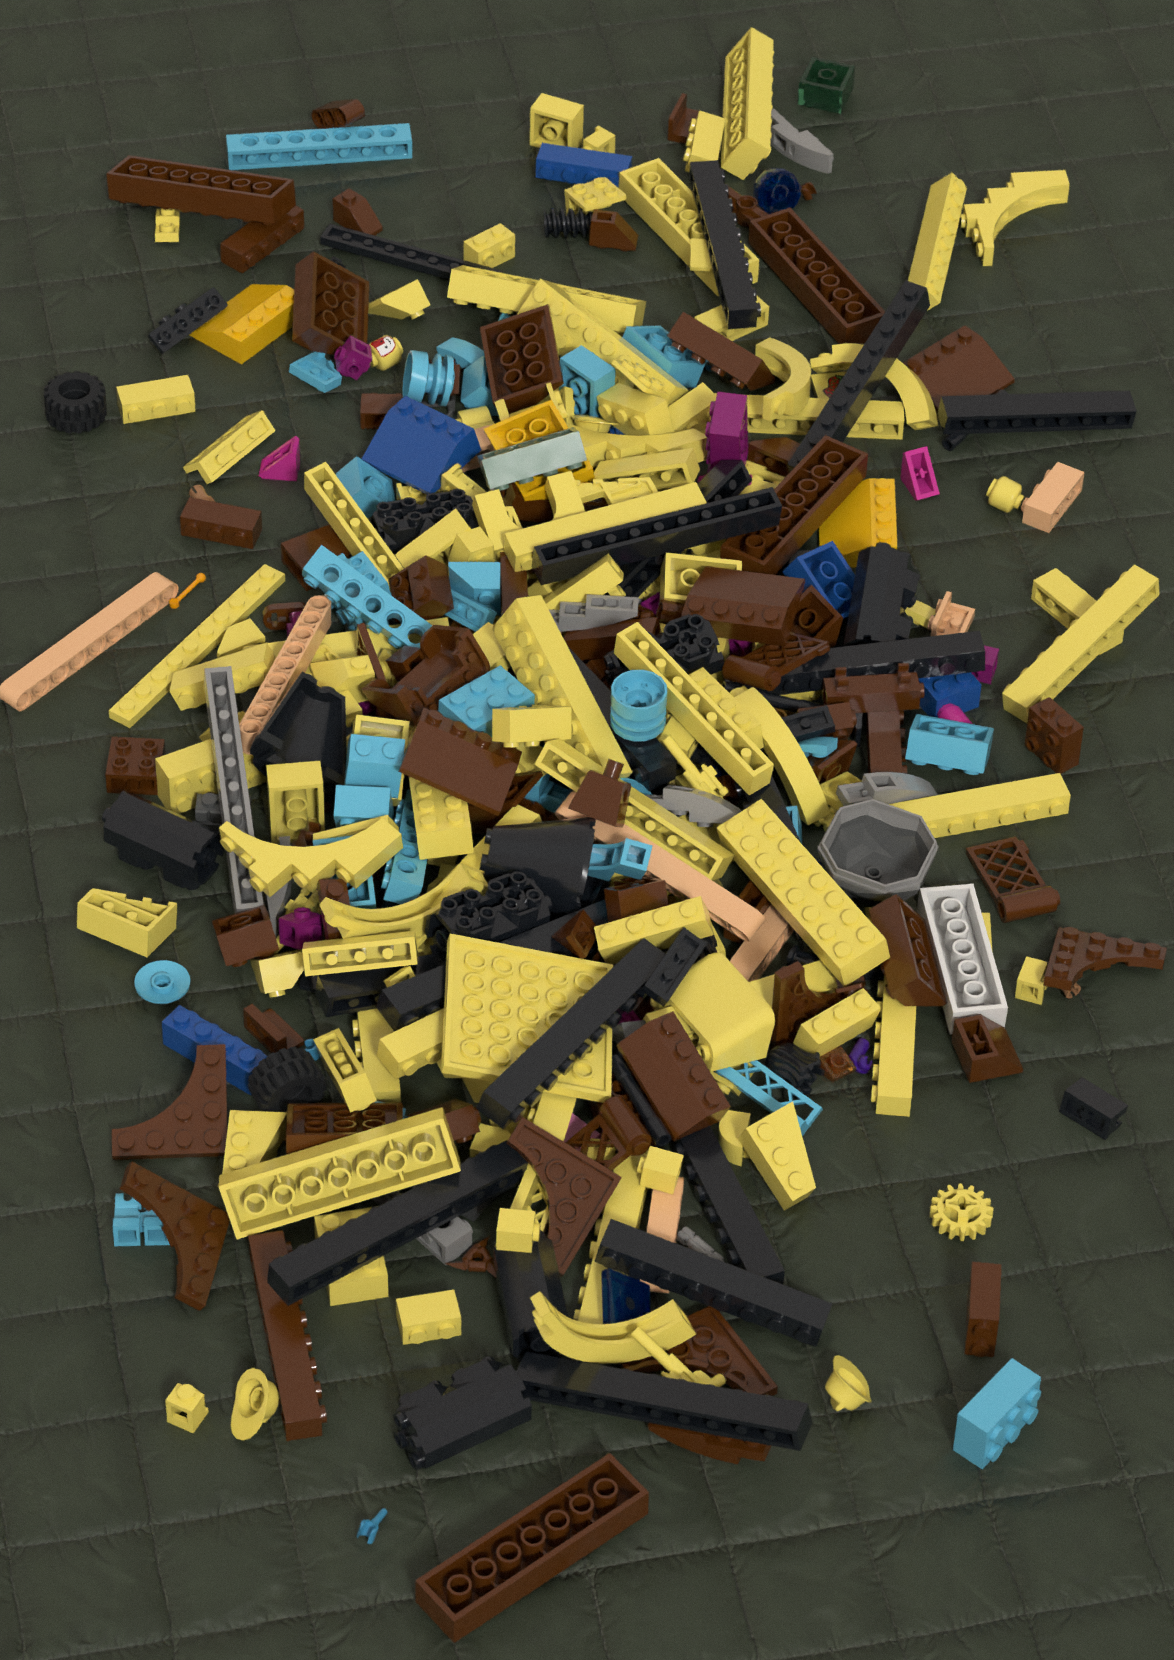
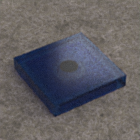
M610 1268L601 1271L603 1324L624 1322L651 1312L650 1285Z

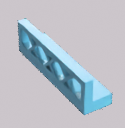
M451 587L454 609L444 615L475 632L487 622L493 624L497 614L496 611Z
M757 1060L749 1062L754 1066L753 1068H749L747 1062L744 1063L745 1069L734 1070L728 1067L713 1071L729 1080L739 1091L770 1113L777 1111L792 1101L794 1105L807 1104L813 1110L805 1121L797 1116L802 1136L823 1110L821 1106ZM763 1072L766 1075L767 1085L756 1086L750 1081L749 1073ZM770 1078H771L772 1080H774L775 1082H777V1083H776V1084H771ZM785 1088L788 1090L789 1101L780 1103L772 1097V1089ZM792 1094L800 1100H793Z

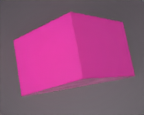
M294 436L263 458L258 476L262 479L297 481L300 469L299 438Z
M927 446L903 452L900 479L915 501L940 494Z

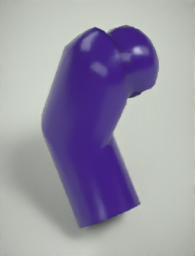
M864 1038L858 1039L848 1055V1060L853 1069L859 1074L868 1073L873 1066L872 1060L868 1062V1056H865L870 1048V1043Z

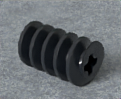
M550 208L547 215L544 209V234L546 238H549L551 231H553L555 238H558L560 231L563 232L565 238L568 237L570 231H572L574 238H577L579 231L582 232L583 238L587 237L588 231L591 228V210L587 211L586 215H584L582 208H579L575 215L573 209L569 208L567 215H565L563 208H560L558 215H556L554 208Z

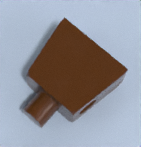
M608 759L603 773L589 770L568 809L614 827L623 828L631 791V784L619 779L624 764Z

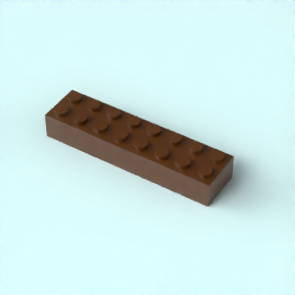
M131 155L127 156L106 173L109 199L118 200L120 203L131 202L138 203L140 206H158L160 209H178L184 213L197 212L204 216L217 215L224 219L237 218L242 219L244 222H263L265 225L276 224L277 221L296 206L294 179Z
M787 208L751 220L748 243L838 344H865L884 315V309L791 208Z
M825 435L774 489L782 504L779 525L728 538L721 545L720 558L742 561V571L776 575L866 477L868 453Z
M609 1453L415 1580V1602L455 1643L648 1514L649 1492Z

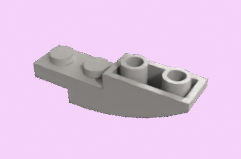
M772 109L770 145L784 156L805 167L827 174L831 173L834 160L831 150L827 149L808 130L799 132L775 109Z
M897 772L866 773L863 775L862 782L838 785L836 795L843 806L870 799L893 804L938 795L930 782L914 775Z
M668 785L663 788V795L644 794L665 809L671 810V813L674 815H687V811H689V822H697L698 827H713V823L723 824L742 811L714 794L685 786Z

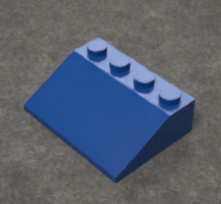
M404 396L387 412L362 460L375 469L428 495L435 493L441 488V476L443 473H446L457 463L462 466L460 468L462 469L481 451V447L474 428L412 398Z

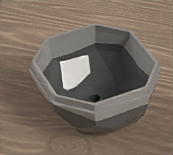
M870 799L840 807L834 815L817 850L824 870L848 896L876 906L895 894L904 901L917 894L924 884L939 846L922 816L875 799Z

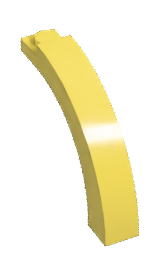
M769 337L756 344L755 355L765 362L773 375L785 383L763 396L762 419L772 421L783 414L794 416L806 406L810 398L811 367L807 359L796 349Z
M855 343L832 345V354L822 353L817 358L810 359L811 369L818 374L848 370L864 345ZM896 358L885 377L895 386L903 401L907 425L915 431L938 426L934 403L927 388L910 368Z
M745 686L731 690L730 694L761 723L763 749L774 764L792 806L798 807L800 819L805 824L810 825L830 814L825 796L810 763L780 715L754 687L747 689Z
M460 863L434 889L401 905L381 909H363L325 897L319 906L325 915V921L329 925L338 928L343 938L415 931L417 938L426 934L427 915L440 910L443 898L460 891L465 892L468 889L477 890L480 894H484L487 891L488 883L480 870Z
M540 1291L530 1297L535 1307V1310L532 1311L535 1317L534 1322L544 1341L559 1353L584 1362L612 1364L652 1356L631 1336L638 1326L664 1351L696 1335L686 1314L673 1299L660 1308L635 1319L612 1324H590L566 1317Z

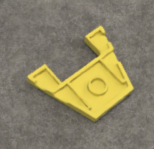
M650 477L618 478L617 482H604L602 479H593V483H580V480H575L582 503L604 497L608 505L658 492Z

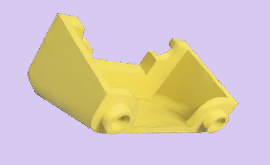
M721 952L708 954L694 963L664 1007L654 999H650V1005L655 1011L672 1006L697 1034L699 1040L696 1049L710 1072L763 1059L767 1056L775 1025L774 1012L763 997Z

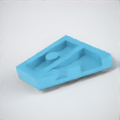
M313 352L291 363L289 367V373L323 393L341 385L342 376L334 368L332 361L326 360L325 353Z

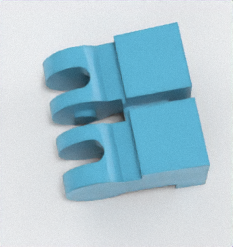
M116 1193L113 1218L114 1246H141V1232H144L145 1246L170 1245L162 1230L164 1224L153 1210L140 1212L139 1210H142V1206L134 1198L130 1201H125L124 1193Z

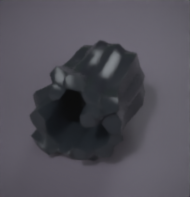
M788 1042L772 1048L765 1060L768 1069L805 1096L811 1093L812 1088L810 1086L817 1080V1075L823 1076L825 1070L821 1068L820 1054L818 1052L810 1053Z

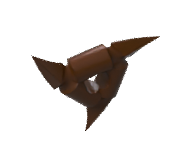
M490 1236L472 1245L462 1257V1261L445 1264L465 1271L468 1269L469 1272H486L488 1270L496 1278L494 1259L486 1248ZM479 1257L482 1261H475L474 1259Z

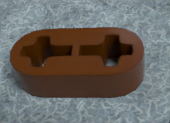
M304 602L270 604L264 608L262 613L264 625L270 630L286 629V624L290 623L289 613L303 611L306 604ZM272 613H277L276 621H272Z

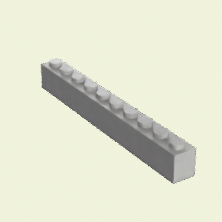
M231 666L204 668V690L222 825L228 821L242 832L254 837ZM226 851L234 914L264 905L262 891H256L250 884L249 869L241 863L239 856L233 851L231 853Z

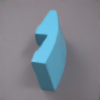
M453 337L436 347L438 354H441L443 357L445 355L453 356V359L456 360L461 368H467L485 355L482 349L472 343Z
M815 737L800 741L798 744L806 758L809 755L822 758L837 749L838 738Z

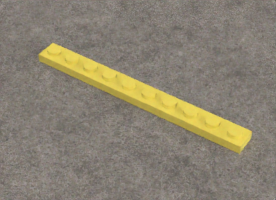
M264 564L109 710V718L131 728L169 692L173 673L199 664L221 643L227 627L244 621L285 582V574Z

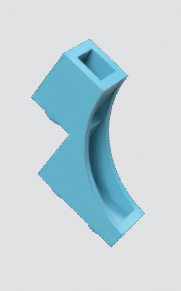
M628 838L615 844H593L587 876L610 881L613 874L617 873L641 880L647 871L653 845Z

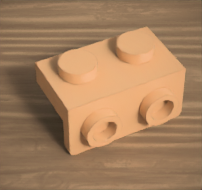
M947 591L944 598L939 599L937 602L936 615H931L928 630L931 631V636L968 632L975 616V609L951 603L952 592Z

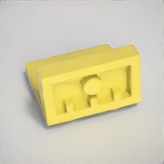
M599 177L585 184H575L573 187L564 190L566 215L569 208L573 209L575 215L579 208H582L583 213L586 214L587 211L591 210L593 212L594 209L599 210L612 206L613 203L626 200V194L606 177Z
M614 359L611 362L624 374L618 383L663 399H667L669 396L662 389L664 385L656 378H650L646 375L648 371L639 363L633 365L626 359L623 361Z

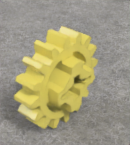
M962 1184L958 1185V1189L948 1185L947 1192L938 1190L937 1197L932 1198L929 1215L933 1218L932 1226H939L940 1234L948 1232L949 1239L951 1240L955 1235L959 1236L961 1241H964L965 1236L968 1235L972 1240H975L977 1232L984 1235L986 1227H991L993 1207H990L991 1199H983L984 1192L979 1191L975 1193L974 1186L972 1185L968 1190L964 1189Z

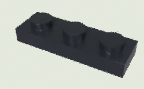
M683 928L641 991L664 1007L707 943L686 928Z

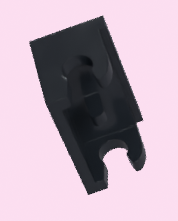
M1082 1077L1065 1090L1059 1112L1106 1140L1122 1124V1121L1118 1119L1127 1111L1128 1105Z

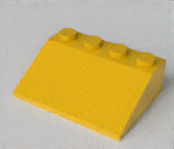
M251 284L226 302L228 306L192 332L190 336L242 365L293 327L294 289L287 285Z
M549 400L483 430L494 450H498L568 429V426L553 401ZM588 459L582 462L581 467L568 470L567 466L557 469V474L572 471L574 480H580V483H593V479H595L593 467ZM543 474L533 476L534 480L525 484H519V481L514 482L525 501L548 499L544 487L547 477H543Z
M869 478L861 481L819 527V547L833 541L851 568H856L860 551L871 546L876 547V544L879 542L888 543L891 545V548L897 550L895 479Z

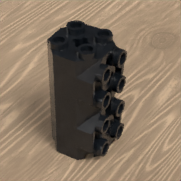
M462 489L430 493L426 496V501L422 505L417 504L416 500L411 497L391 502H380L377 505V510L370 517V523L394 556L454 509H457L471 529L479 527L472 506L473 500L471 496L465 495V491Z
M883 542L877 543L876 547L871 546L859 552L844 647L909 639L913 618L907 615L905 610L907 607H913L917 600L916 590L920 579V572L914 569L911 564V554L891 548L890 544Z
M688 614L671 620L665 625L664 632L657 635L648 632L688 675L702 667L710 675L723 670L724 658L722 652L718 653L717 645H720L710 622L701 615ZM614 650L607 652L603 656L604 664L607 668L604 670V675L609 685L613 684L614 679L620 674L630 671L614 654Z
M122 791L111 808H106L102 815V822L105 823L103 826V839L106 843L116 847L119 860L144 870L152 869L156 865L161 868V874L165 881L180 888L196 890L200 885L205 884L218 869L219 863L215 862L217 855L223 856L225 851L220 843V832L133 793Z
M518 871L490 880L487 891L484 894H480L477 890L468 889L465 892L460 891L443 898L439 911L427 915L425 933L427 938L432 937L434 942L430 946L431 952L441 965L446 964L447 940L450 934L498 943L549 922V911L552 910V902L548 895H544L532 877L527 878L524 873Z
M540 1230L539 1242L533 1241L532 1253L496 1250L495 1246L496 1288L500 1306L504 1310L506 1336L510 1353L519 1362L522 1361L526 1352L543 1353L548 1356L561 1358L563 1354L548 1345L534 1322L535 1317L532 1314L535 1307L530 1297L540 1291L560 1313L569 1317L552 1240L547 1238L545 1232Z
M487 1356L476 1364L455 1371L451 1377L453 1383L449 1387L442 1385L438 1380H434L419 1390L402 1395L398 1400L400 1407L393 1414L398 1430L394 1432V1439L400 1449L405 1448L414 1470L431 1467L532 1420V1404L529 1397L523 1399L521 1391L526 1388L511 1364L505 1365V1363L497 1362L493 1357Z

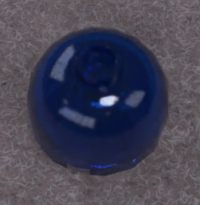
M780 167L770 168L763 171L757 177L753 194L757 199L758 205L765 212L772 214L787 208L793 209L800 199L801 186L798 183L797 177L790 171Z

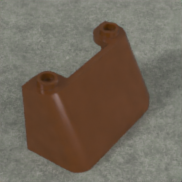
M441 625L430 627L420 640V648L426 658L392 688L383 679H373L361 689L367 700L398 720L410 721L409 726L414 728L423 707L438 711L441 698L490 671L489 661L469 628Z

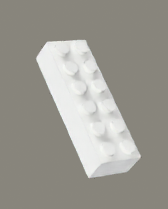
M974 884L920 888L917 913L925 919L947 1001V1004L942 1007L949 1033L953 1034L954 1019L980 1014L1005 1027L1008 1006Z

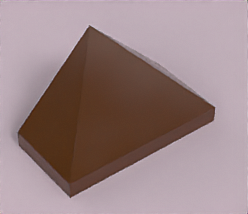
M583 909L551 937L579 958L584 959L587 957L596 939L594 930L596 925Z

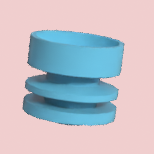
M410 350L404 370L403 397L407 396L421 403L424 394L427 393L429 405H434L437 399L438 406L445 407L454 385L453 356L445 355L442 361L441 354H435L432 363L429 364L427 352Z
M630 670L614 679L611 686L610 723L617 735L635 742L656 738L663 732L666 726L667 684L662 677L647 670Z

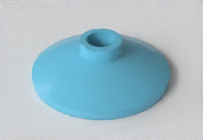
M168 960L154 961L146 964L137 972L134 980L135 989L138 995L148 1002L156 1004L171 1003L179 1000L187 993L190 987V975L182 965Z

